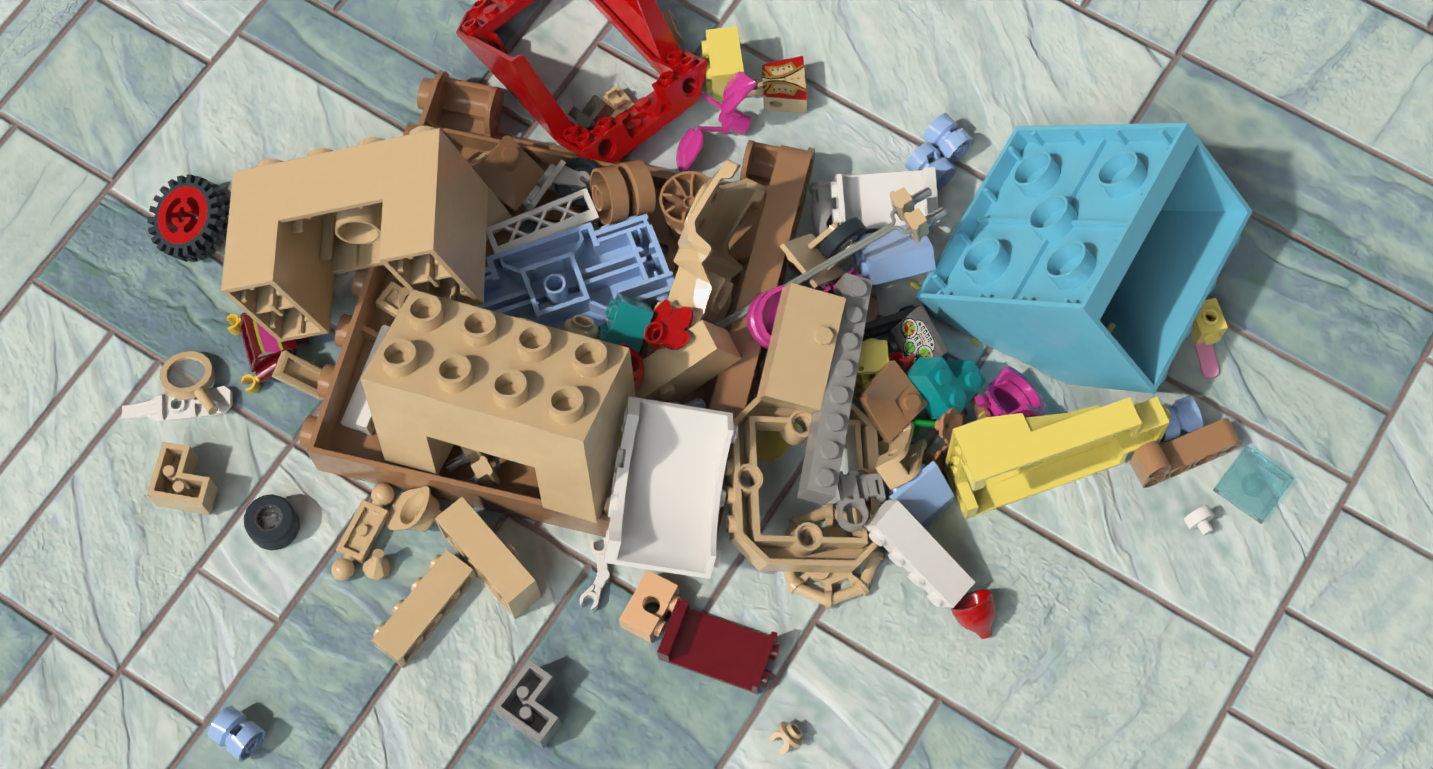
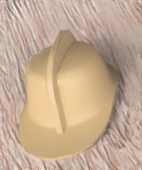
M428 486L407 490L400 494L391 504L388 510L390 515L386 520V525L390 530L394 531L410 529L425 532L436 522L435 518L442 513L440 511V503L431 494Z

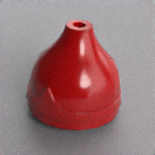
M984 589L965 594L955 607L951 608L953 616L962 627L976 633L981 639L990 637L992 635V624L996 617L994 595H992L991 591Z

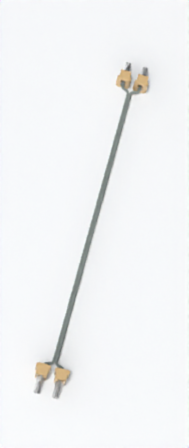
M905 187L896 192L891 191L890 200L893 210L890 213L892 220L890 224L782 286L790 283L799 285L893 230H899L902 234L910 233L914 241L920 242L922 237L930 233L929 226L947 216V213L941 207L931 214L924 216L919 208H914L917 203L932 195L929 187H925L913 195H910ZM895 213L900 220L905 221L907 230L895 225ZM750 304L714 325L725 328L746 316ZM460 446L463 453L445 463L446 469L451 472L461 465L470 462L475 475L465 481L467 483L482 484L485 487L500 483L496 473L500 468V457L495 456L496 466L493 468L488 461L486 453Z

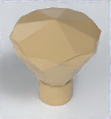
M375 549L372 556L364 562L362 570L368 578L381 580L389 576L391 565L384 557V551Z

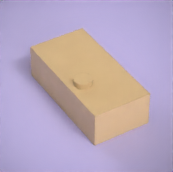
M790 283L782 288L756 399L810 414L821 410L846 298Z
M701 320L686 330L691 339L684 347L678 350H670L664 347L643 360L644 380L639 387L635 388L636 397L667 403L678 402L742 359L728 331Z
M463 497L459 498L435 518L443 537L466 564L474 570L479 579L514 619L541 598L536 580L517 560L519 554L509 542L504 545Z

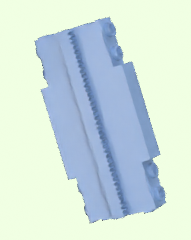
M647 214L641 216L634 215L627 218L626 221L617 224H607L594 231L591 222L487 256L486 260L489 267L485 268L484 304L477 305L476 307L513 317L529 319L535 323L561 330L566 320L573 318L575 315H584L594 320L599 329L600 325H606L607 315L605 311L610 298L615 299L617 293L645 302L652 309L655 308L658 302L668 299L674 282L673 272L669 271L652 224L649 225Z

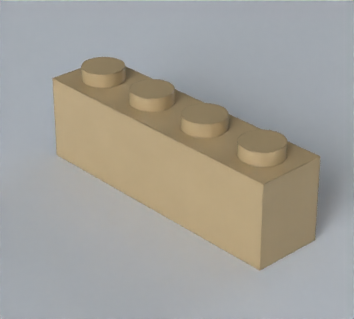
M447 549L442 555L439 554L432 560L429 566L430 570L423 578L419 577L411 587L412 592L405 600H400L393 608V615L386 623H381L374 631L372 642L376 648L402 668L406 666L477 578L470 566Z

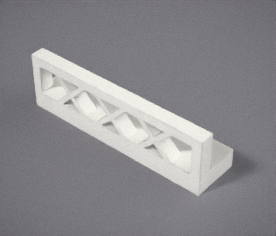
M585 188L487 227L486 235L494 254L589 222L592 225L595 223L599 225V216L588 190ZM583 197L589 209L580 214L569 210L573 201ZM553 209L563 213L560 222L555 224L544 220L547 212ZM528 219L538 223L535 232L530 234L519 231L521 223ZM500 230L513 233L510 241L500 246L497 245L493 233Z

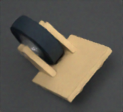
M854 217L843 224L840 221L833 223L817 238L811 233L784 242L780 245V248L785 252L787 259L795 264L803 274L857 243L866 232V227L860 219ZM848 257L806 280V282L815 289L840 279L845 274L840 265Z

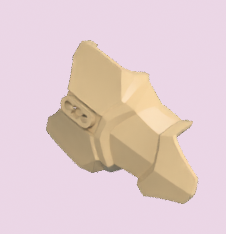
M729 159L725 161L708 183L703 184L686 217L684 228L678 241L679 248L673 260L679 266L667 300L670 301L673 310L681 307H691L693 309V321L689 328L701 320L716 324L727 317L733 302L732 289L734 284L731 281L744 271V267L730 255L728 243L751 204L762 202L768 189L748 178L718 186L722 179L733 178L741 166ZM645 338L640 355L642 360L657 351L647 344Z

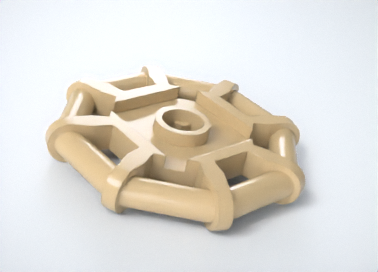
M827 503V506L797 517L793 515L789 519L790 524L784 536H788L802 523H815L825 519L826 525L820 528L823 537H852V532L847 533L841 527H833V519L837 520V509L833 504ZM843 511V517L848 522L847 513ZM801 535L805 538L802 543L809 546L808 538L805 535ZM877 546L863 561V563L867 564L860 579L853 575L854 570L850 573L804 572L799 577H797L796 572H783L789 586L787 590L791 594L796 593L822 604L827 609H831L832 605L860 595L865 596L869 593L868 588L879 563L883 561V553L879 551ZM808 580L817 581L825 587L824 593L805 584ZM846 581L851 585L832 593V586Z

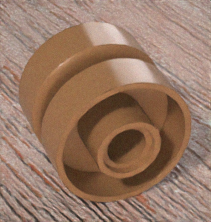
M638 159L620 163L618 167L609 165L592 170L590 175V194L599 220L604 225L620 223L634 215L641 216L647 214V216H651L654 213L656 205L654 183L649 169L642 160Z
M685 171L672 176L661 189L659 197L660 206L671 233L677 239H680L686 217L703 184L708 183L710 180L708 176L700 172Z

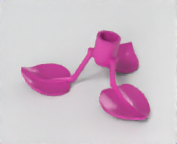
M736 72L731 77L724 89L722 104L701 91L700 96L721 110L718 120L722 127L698 126L696 130L692 128L687 130L680 140L676 151V163L680 173L688 171L698 156L704 143V131L728 134L729 130L743 135L748 130L751 117L735 108L758 83L744 72Z

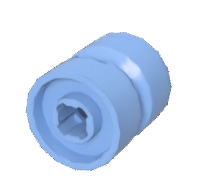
M944 113L933 120L923 134V139L926 142H930L936 149L939 148L940 156L947 158L953 164L967 153L974 139L963 128L957 129L958 124L947 113Z
M926 142L911 154L905 167L909 171L935 167L938 192L953 178L957 168L947 158H940L941 153L930 142Z
M1191 396L1175 400L1172 406L1167 403L1163 404L1169 411L1170 423L1161 439L1162 443L1179 438L1181 433L1186 435L1203 427L1199 407Z
M229 706L214 719L209 727L207 736L221 747L227 746L226 751L242 762L258 749L265 737L266 731L252 720L246 722V716L234 706Z

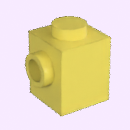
M1216 298L1204 301L1192 323L1191 335L1195 345L1204 342L1206 345H1211L1222 339L1228 326Z

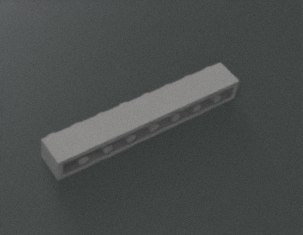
M845 273L835 284L834 295L844 297L846 301L821 410L812 413L797 495L799 499L826 505L836 497L873 280Z

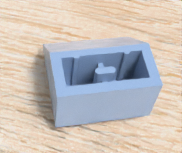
M934 461L927 466L921 465V470L916 477L889 492V500H898L923 527H926L948 509L954 499L952 490Z

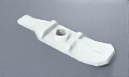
M225 386L206 391L218 407L217 413L213 415L208 414L197 397L179 400L164 394L158 395L148 402L122 406V419L129 420L148 417L157 422H168L224 414L233 405L232 391ZM176 401H181V402H182V405H181L180 408H178V409H173V408H172V405H173Z

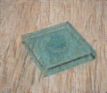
M1246 445L1213 491L1262 524L1295 478Z

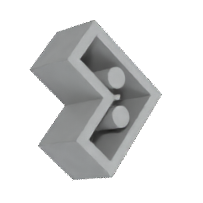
M528 660L492 707L495 714L542 749H545L562 726L559 718L541 705L556 686L553 676Z

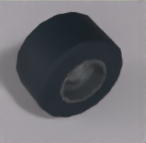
M274 494L263 495L253 500L247 507L244 515V528L252 541L260 548L270 551L279 550L290 545L296 538L300 528L299 517L290 502L282 496Z

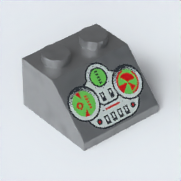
M922 305L914 309L890 330L887 345L891 353L904 352V357L915 353L916 359L914 363L921 357H943L947 363L949 351Z

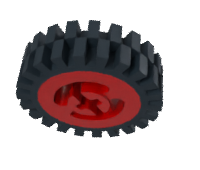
M187 174V177L183 175L177 176V181L173 179L168 181L170 189L165 186L161 187L162 197L155 195L153 200L158 202L157 207L150 206L149 212L154 213L155 216L148 217L147 223L154 225L148 228V232L154 236L151 240L154 244L158 245L157 248L160 251L182 261L198 262V258L201 260L208 258L206 252L212 255L216 252L214 244L221 247L224 243L219 237L221 234L227 236V230L223 228L224 225H228V218L225 216L229 215L230 207L226 205L230 204V200L224 196L226 192L219 188L220 186L202 177Z

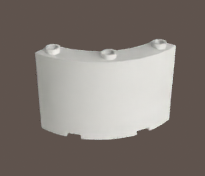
M628 396L621 432H623L621 446L617 449L608 510L610 524L605 538L604 563L710 579L713 567L718 568L721 557V550L716 549L719 507L724 506L726 490L722 489L730 443L736 442L738 426L733 425V413Z

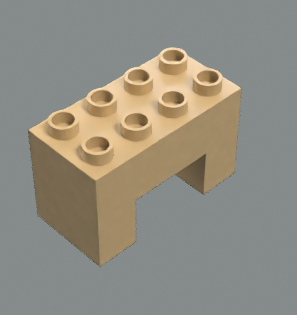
M419 126L412 129L409 135L386 140L378 137L364 138L359 141L358 146L335 151L327 148H316L309 151L306 157L288 161L278 159L262 160L255 168L233 172L221 291L278 342L329 333L334 274L384 265L409 292L413 289L472 306L483 305L488 186L442 130L431 126Z
M412 289L360 378L385 461L420 472L438 475L455 444L535 468L543 508L597 523L605 507L607 497L609 498L611 494L617 449L621 446L623 435L621 428L628 396L636 397L630 348Z

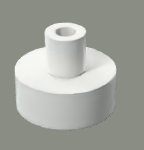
M1205 505L1184 518V522L1189 530L1199 528L1204 536L1213 531L1209 521L1215 515L1209 505Z

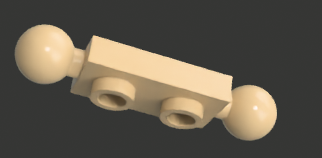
M386 483L377 484L371 492L373 502L369 503L362 500L336 548V551L344 556L332 564L331 573L335 579L339 581L350 579L354 574V560L364 564L390 515L388 510L382 508L390 504L394 498V490L390 485Z

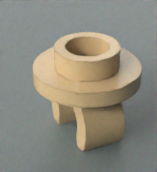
M782 721L778 725L779 731L774 732L769 738L771 742L778 740L780 737L783 738L785 744L778 751L780 754L788 753L793 747L798 748L802 745V732L792 722Z

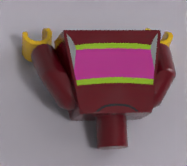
M245 312L240 317L235 314H230L227 317V322L233 325L227 329L233 335L241 334L251 372L256 373L255 376L250 374L244 375L241 379L244 385L253 381L252 386L245 390L249 394L257 393L261 387L260 382L265 383L272 378L282 351L286 350L295 355L297 344L309 342V337L278 342Z

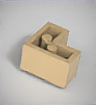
M162 442L147 492V496L156 506L211 515L218 488L210 477L194 475L199 458L190 446Z

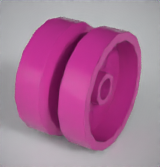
M778 286L759 294L750 303L747 312V328L751 337L761 347L766 349L769 347L782 288L785 286Z

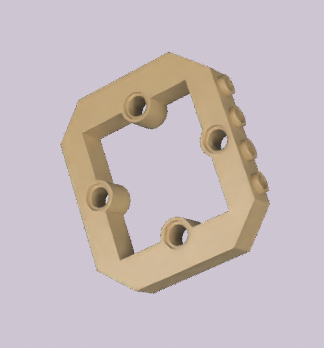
M755 398L733 420V425L738 426L737 438L735 443H730L724 476H727L725 504H728L729 515L725 519V529L727 533H730V542L759 571L850 573L878 546L870 539L868 535L870 532L865 527L859 531L852 532V537H823L822 531L817 525L806 522L795 528L788 536L761 535L758 489L763 484V474L757 467L756 430L780 431L785 442L794 446L800 445L808 439L812 414ZM852 403L846 433L848 472L849 470H857L859 472L857 479H859L860 475L878 473L875 468L879 457L877 429L873 426L870 419ZM793 423L799 424L803 429V433L798 432L794 428ZM741 476L746 477L750 481V487L742 484ZM868 497V501H865L868 510L867 521L882 505V503L878 502L877 497ZM852 508L854 523H861L863 520L861 512L856 508ZM800 534L808 538L809 546L801 542Z

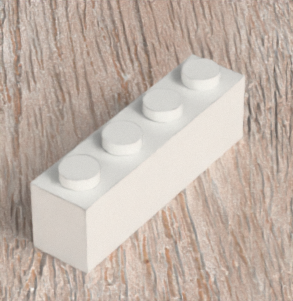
M886 500L865 523L864 527L870 532L868 534L870 539L877 545L884 546L889 552L888 557L897 566L905 568L909 573L908 578L918 587L922 586L928 593L927 598L935 606L954 608L974 585L975 581L898 500Z

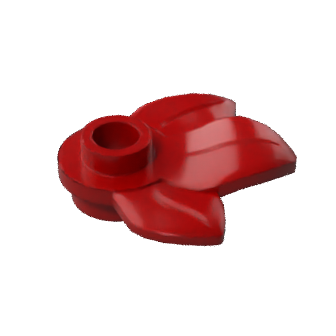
M665 299L654 310L653 322L645 329L644 338L647 344L656 350L663 349L664 347L670 350H678L688 344L691 336L686 330L693 321V309L691 307H681L673 310L669 300Z

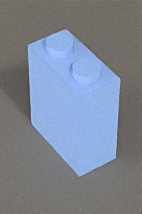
M906 224L900 226V227H902L904 230H907V229H906ZM893 230L853 253L856 265L859 264L862 276H867L869 280H873L872 286L936 270L933 245L928 237L924 236L920 242H916L910 233L902 234L899 230ZM873 233L863 235L860 240L866 238L867 236Z

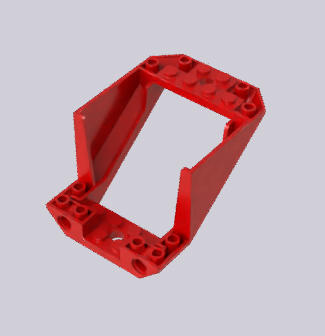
M478 0L465 13L456 31V34L559 145L582 158L611 163L618 162L697 103L708 66L705 59L679 48L655 0H589L660 75L659 79L651 84L654 89L653 92L646 97L638 99L634 106L626 112L618 114L615 118L608 116L600 119L596 123V127L589 132L568 119L527 59L521 54L514 58L511 57L498 35L494 33L506 21L536 0Z

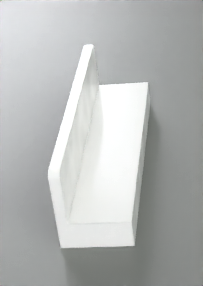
M382 325L362 374L390 326ZM359 378L341 424L344 427L372 436L375 426L361 379Z

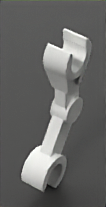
M593 540L590 542V550L596 557L597 577L594 583L580 596L581 608L586 599L592 598L595 600L590 608L592 613L598 609L602 589L610 580L607 563H604L605 547L601 551L595 550Z

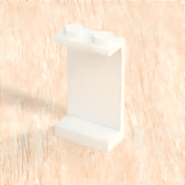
M935 167L923 168L917 171L850 176L836 174L834 181L830 182L831 198H836V209H832L833 223L840 221L843 224L847 220L857 217L865 225L866 229H879L887 226L892 222L890 213L893 209L890 192H896L905 187L910 195L917 193L925 187H929L932 195L917 203L914 208H919L924 216L938 210ZM895 213V225H905V221L900 220Z

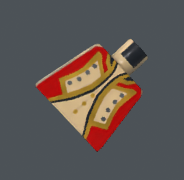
M803 56L763 64L762 79L755 80L758 85L747 96L763 95L765 110L807 113Z

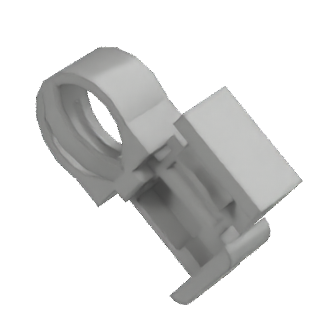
M849 470L847 474H843V471H840L838 479L840 501H838L836 509L837 521L844 530L856 532L864 527L868 519V510L865 501H868V497H877L879 503L884 502L886 496L882 477L879 473L860 475L859 479H857L859 475L857 470ZM845 508L848 522L843 517V511ZM852 508H856L861 512L863 516L861 523H854Z

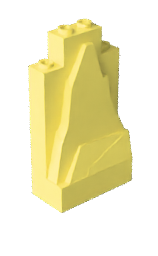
M1129 397L1103 407L1095 405L1061 414L1024 418L1023 413L985 417L953 429L944 471L966 520L1123 464L1127 455L1135 452L1142 445L1155 440L1160 443L1170 423V414L1167 407L1161 405L1158 397L1141 403H1132Z

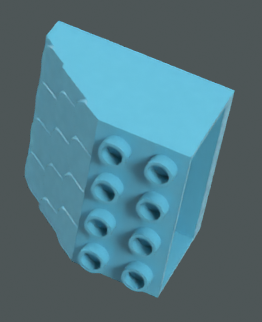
M1188 123L1016 126L936 260V270L929 272L915 298L921 305H924L932 317L979 340L986 346L1037 368L1041 373L1065 384L1155 394L1157 388L1165 381L1168 368L1179 347L1190 335L1193 327L1192 323L1206 297L1214 290L1217 284V277L1228 256L1239 244L1240 234L1253 211ZM1112 322L1116 326L1110 333L1107 328Z

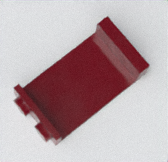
M678 598L657 654L659 660L758 695L760 687L766 688L771 674V671L767 670L771 659H777L781 644L777 643L778 633L772 631L770 636L690 609L688 601Z

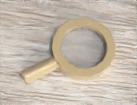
M195 351L181 352L168 359L162 366L159 377L165 392L172 398L179 400L197 397L209 415L217 413V405L206 392L214 382L215 375L210 360L204 354Z

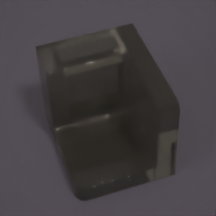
M594 95L582 111L573 106L568 115L591 131L596 127V123L600 119L611 116L615 109L597 95Z

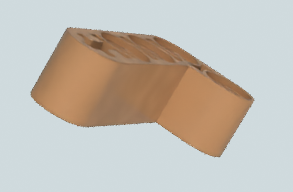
M1224 418L1162 445H1159L1156 440L1148 442L1135 450L1130 460V465L1142 487L1148 488L1226 455L1242 445V441L1229 418Z

